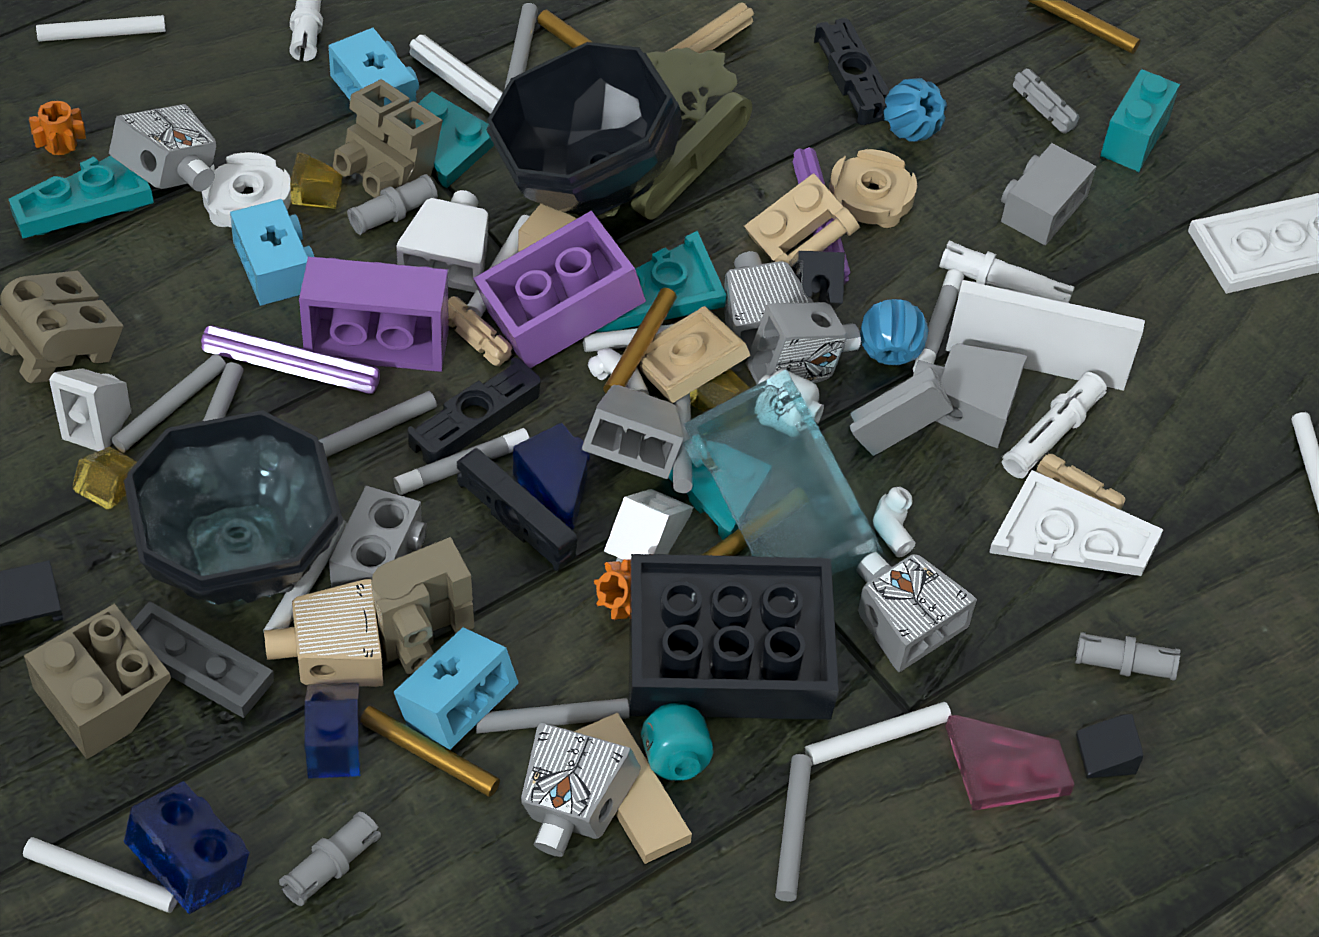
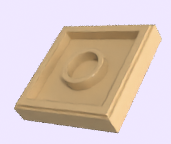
M704 306L655 335L637 367L673 404L751 355L746 343Z

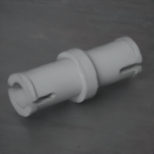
M427 174L421 175L418 179L395 189L390 186L380 191V196L362 205L348 209V219L357 234H364L367 230L390 220L398 222L404 219L407 212L423 205L427 199H437V189Z
M1080 632L1075 663L1119 670V675L1130 676L1131 672L1169 678L1175 681L1179 667L1180 649L1136 643V637L1125 636V640Z
M358 812L329 839L321 838L312 846V854L287 875L279 879V884L284 887L282 890L286 896L296 905L302 906L307 902V899L333 877L339 879L349 871V863L373 842L380 839L381 833L377 831L378 826L367 814Z

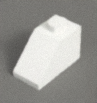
M83 368L54 372L49 381L62 439L106 453L112 444V437L120 431L131 413L126 382L120 381L110 374H99Z
M652 489L626 496L623 499L604 551L616 556V561L621 563L624 559H631V554H668L691 516L694 507Z

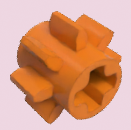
M63 101L47 102L40 106L38 117H29L35 147L40 148L44 146L52 155L68 154L76 150L77 139H86V131L80 109L75 108L71 110V107Z
M624 559L622 563L620 561L606 562L605 569L607 572L599 579L594 580V584L597 585L596 592L599 599L596 604L597 606L611 608V619L614 620L627 619L630 616L631 559Z

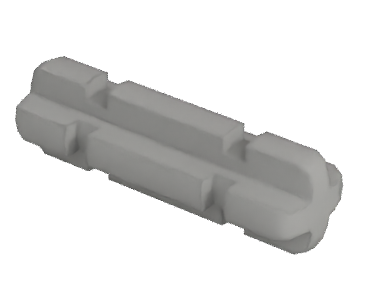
M1026 68L1015 75L1014 89L1023 97L1028 95L1026 100L1048 121L1053 119L1052 125L1061 133L1066 134L1077 127V122L1080 118L1079 114L1070 105L1064 107L1066 102L1044 81L1039 83L1040 77L1031 69Z

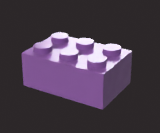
M592 210L473 278L488 313L507 341L512 345L518 357L529 368L534 367L646 302L635 268Z
M308 256L299 297L303 349L366 365L442 372L449 331L448 269Z

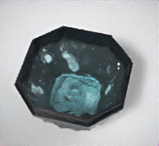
M263 410L167 428L127 473L128 476L124 480L139 560L153 578L180 588L188 596L197 600H206L216 605L233 603L239 600L250 603L263 596L271 597L272 594L292 591L297 582L310 570L316 558L328 549L332 539L343 523L323 443L319 442L318 437Z

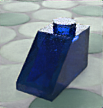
M560 423L513 446V476L526 491L574 532L586 487L587 463L590 461L589 452L581 450L584 443L583 440L578 436L573 437L564 424Z
M359 682L308 684L305 697V754L308 778L360 776Z

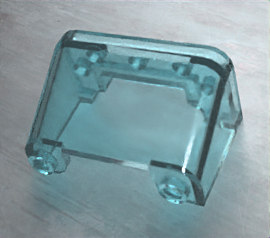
M787 370L772 376L683 424L690 439L683 442L687 453L696 468L705 464L708 471L712 474L752 553L751 556L831 558L833 575L858 565L866 556L873 552L879 554L884 552L811 410Z

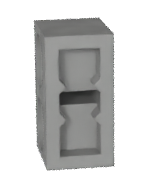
M365 486L329 560L331 588L364 579L372 580L373 573L381 565L407 555L412 550L417 551L421 549L427 532V523L422 522L421 501Z

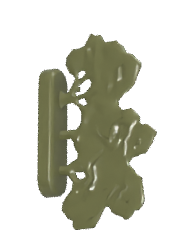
M685 47L672 49L665 53L658 51L646 53L678 102L680 110L685 113L684 116H681L682 120L691 119L696 122L677 142L674 155L664 171L654 179L651 188L644 194L631 200L633 210L649 220L661 215L743 131L750 119L752 102L736 92H731L738 84L736 74L724 67L725 53L723 52L718 53L714 50H708L699 54ZM699 88H707V94L705 96L700 95ZM688 91L693 93L698 103H693L691 107L696 110L690 111L684 106L682 100L684 93ZM724 95L706 113V103L708 98L712 96ZM620 205L596 217L602 219L608 216H615ZM566 213V214H569V215H571V216H573V217H575V218H579V217H580V216H578L577 214Z

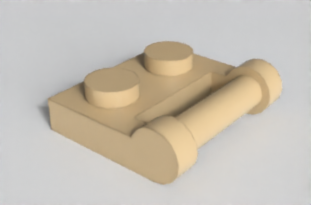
M814 173L744 225L749 236L772 263L784 261L788 264L798 251H823L844 234L850 236L860 228L849 210L842 206ZM829 219H834V221H832L830 224H828L826 227H824L822 230H820L813 237H811L809 240H807L805 243H803L801 246H799L797 249H795L787 256V251H789L800 241H802L804 238H806L808 235H810L812 232H814L816 229L822 226Z

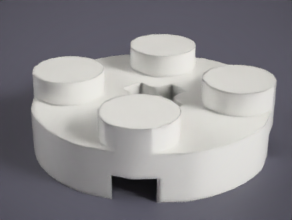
M252 152L230 155L226 157V164L219 166L216 170L213 164L210 168L215 174L214 181L210 187L202 191L204 207L210 215L211 222L218 227H231V211L282 199L286 209H288L292 199L291 180L288 172L285 169L283 172L280 168L276 167V160ZM245 187L253 188V193L241 194Z

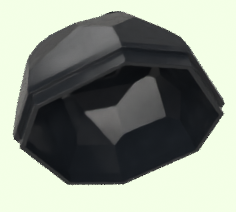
M586 42L511 78L487 119L489 125L486 130L516 186L526 198L558 211L577 214L580 217L591 210L595 216H598L644 194L651 188L654 179L664 171L674 155L682 126V118L678 102L647 54L643 53L640 47Z

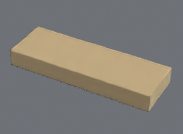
M618 712L574 731L631 748L641 766L639 775L615 815L644 864L691 843V831L656 774L651 770L648 761Z

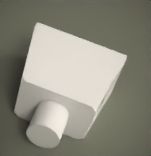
M464 190L455 192L451 202L435 198L427 199L397 243V265L448 269V287L475 293L477 286L473 278L483 273L488 245V212L485 209L477 208V197Z

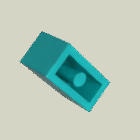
M1141 69L1110 120L1100 156L1139 172L1170 119L1180 84Z

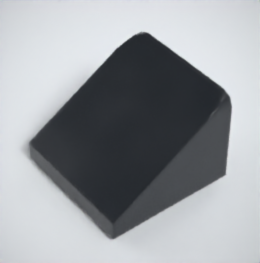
M1132 714L1119 715L1077 730L1075 735L1086 778L1135 775L1143 759V750Z

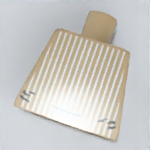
M364 579L298 596L292 600L294 627L264 630L267 660L298 657L300 682L305 685L383 686L382 657L371 579Z

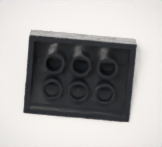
M631 554L629 716H650L659 707L675 703L693 707L703 717L832 719L839 689L831 558Z

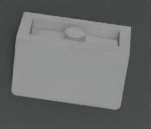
M929 367L851 412L854 423L850 425V429L855 438L875 456L952 412L954 409L938 375Z

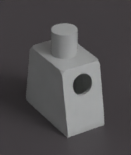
M956 344L951 347L945 367L918 360L913 376L929 367L938 375L954 410L939 418L936 422L989 446L998 448L1027 356L1019 353Z
M612 385L596 407L581 450L668 479L684 437L677 407L670 402L652 397L646 392L635 391L620 385Z

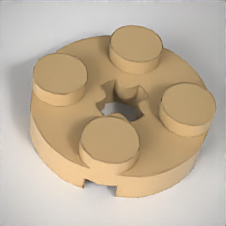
M874 149L858 151L857 157L850 158L845 161L846 156L839 159L832 169L829 191L842 206L847 208L858 222L878 224L883 228H891L898 225L900 218L906 215L912 208L917 189V179L914 173H912L911 177L910 173L904 169L905 162L894 154ZM870 183L878 185V190H871L866 187H869Z

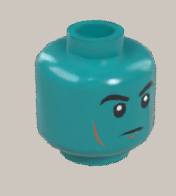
M666 704L656 709L643 724L641 730L642 743L649 766L657 776L667 780H687L701 773L711 762L714 753L712 740L705 719L697 709L688 705Z

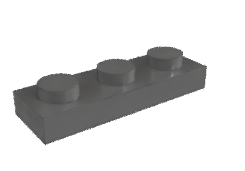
M150 601L130 622L166 667L172 678L242 718L249 713L274 683L273 670Z

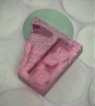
M958 715L948 716L945 727L973 811L1071 795L1075 784L1059 740Z

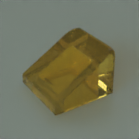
M298 152L290 181L292 204L336 209L343 175L335 171L333 167L310 155Z
M728 369L690 392V405L728 422L750 392V387L731 369Z
M111 447L81 458L78 462L73 490L103 508L111 509L126 495L124 480L137 461Z

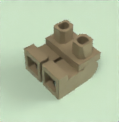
M382 79L351 94L349 109L357 114L356 124L347 128L346 143L335 150L333 161L334 170L344 177L350 176L355 172L363 176L362 185L365 191L374 198L380 196V191L389 186L395 189L418 179L421 175L427 174L430 177L434 167L443 121L415 101L409 103V97ZM385 97L392 101L384 106ZM419 119L424 124L416 128L415 121Z
M78 270L19 277L11 281L0 295V348L4 353L12 356H22L24 360L19 372L29 383L49 381L56 367L72 366L76 355L86 354L93 363L110 362L124 326L104 301L98 300L99 295Z
M451 537L389 561L378 567L373 573L371 584L382 652L387 662L399 658L407 674L414 673L434 654L430 645L434 644V630L450 624L455 634L462 627L468 630L474 628L471 574Z

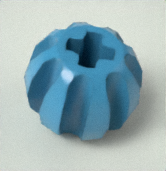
M922 78L905 79L894 86L885 98L887 108L883 112L884 120L889 122L890 130L899 138H906L908 141L927 140L937 133L945 122L944 111L947 110V102L941 97L940 89L932 82H926Z
M891 299L874 304L869 308L863 317L860 336L862 346L870 358L882 364L901 365L919 357L925 348L929 330L926 319L917 306L912 305L909 301Z

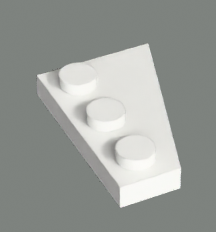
M1031 470L991 544L990 553L1142 576L1161 538L1163 529Z

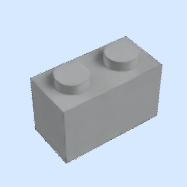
M1051 143L1040 157L1034 155L1029 160L1023 176L1018 181L1013 179L1007 185L1001 198V202L1005 204L1001 222L1046 246L1088 197L1096 166Z

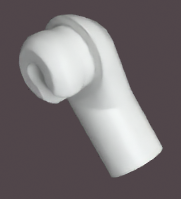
M612 349L598 350V355L589 359L588 367L594 377H597L599 380H604L609 374H612L622 355ZM637 367L626 388L649 394Z
M893 487L888 494L881 497L873 517L874 528L896 557L907 555L916 544L903 527L908 513L907 509L910 508L913 500L911 494L902 487Z

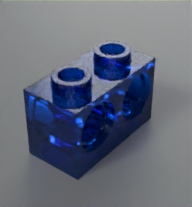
M184 781L131 807L124 843L173 895L188 914L195 912L241 886L250 852L246 849L241 837L231 832L213 813L209 803L204 798L198 797Z

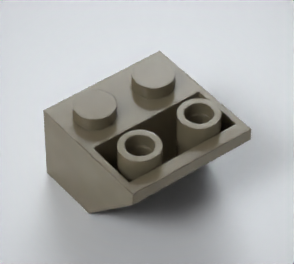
M115 603L24 655L33 689L86 759L132 733L171 679L169 671Z

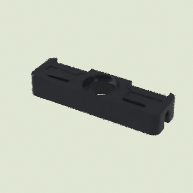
M847 18L836 19L834 25H829L828 22L818 23L815 28L814 43H819L829 61L828 70L843 96L847 95L858 114L857 122L860 125H867L885 121L883 112L887 108L885 98L889 93V89L850 20ZM855 67L861 69L864 73L853 75L845 72L843 69Z
M512 358L511 366L484 383L478 380L445 402L441 412L416 427V429L409 426V447L415 453L422 450L423 461L427 464L458 453L540 397V377L520 359ZM478 405L485 408L487 413L480 418H469L462 411L466 407Z
M474 448L457 461V469L460 471L457 474L459 486L461 488L466 487L491 509V515L523 543L527 541L553 564L555 571L560 570L576 557V534L481 450Z

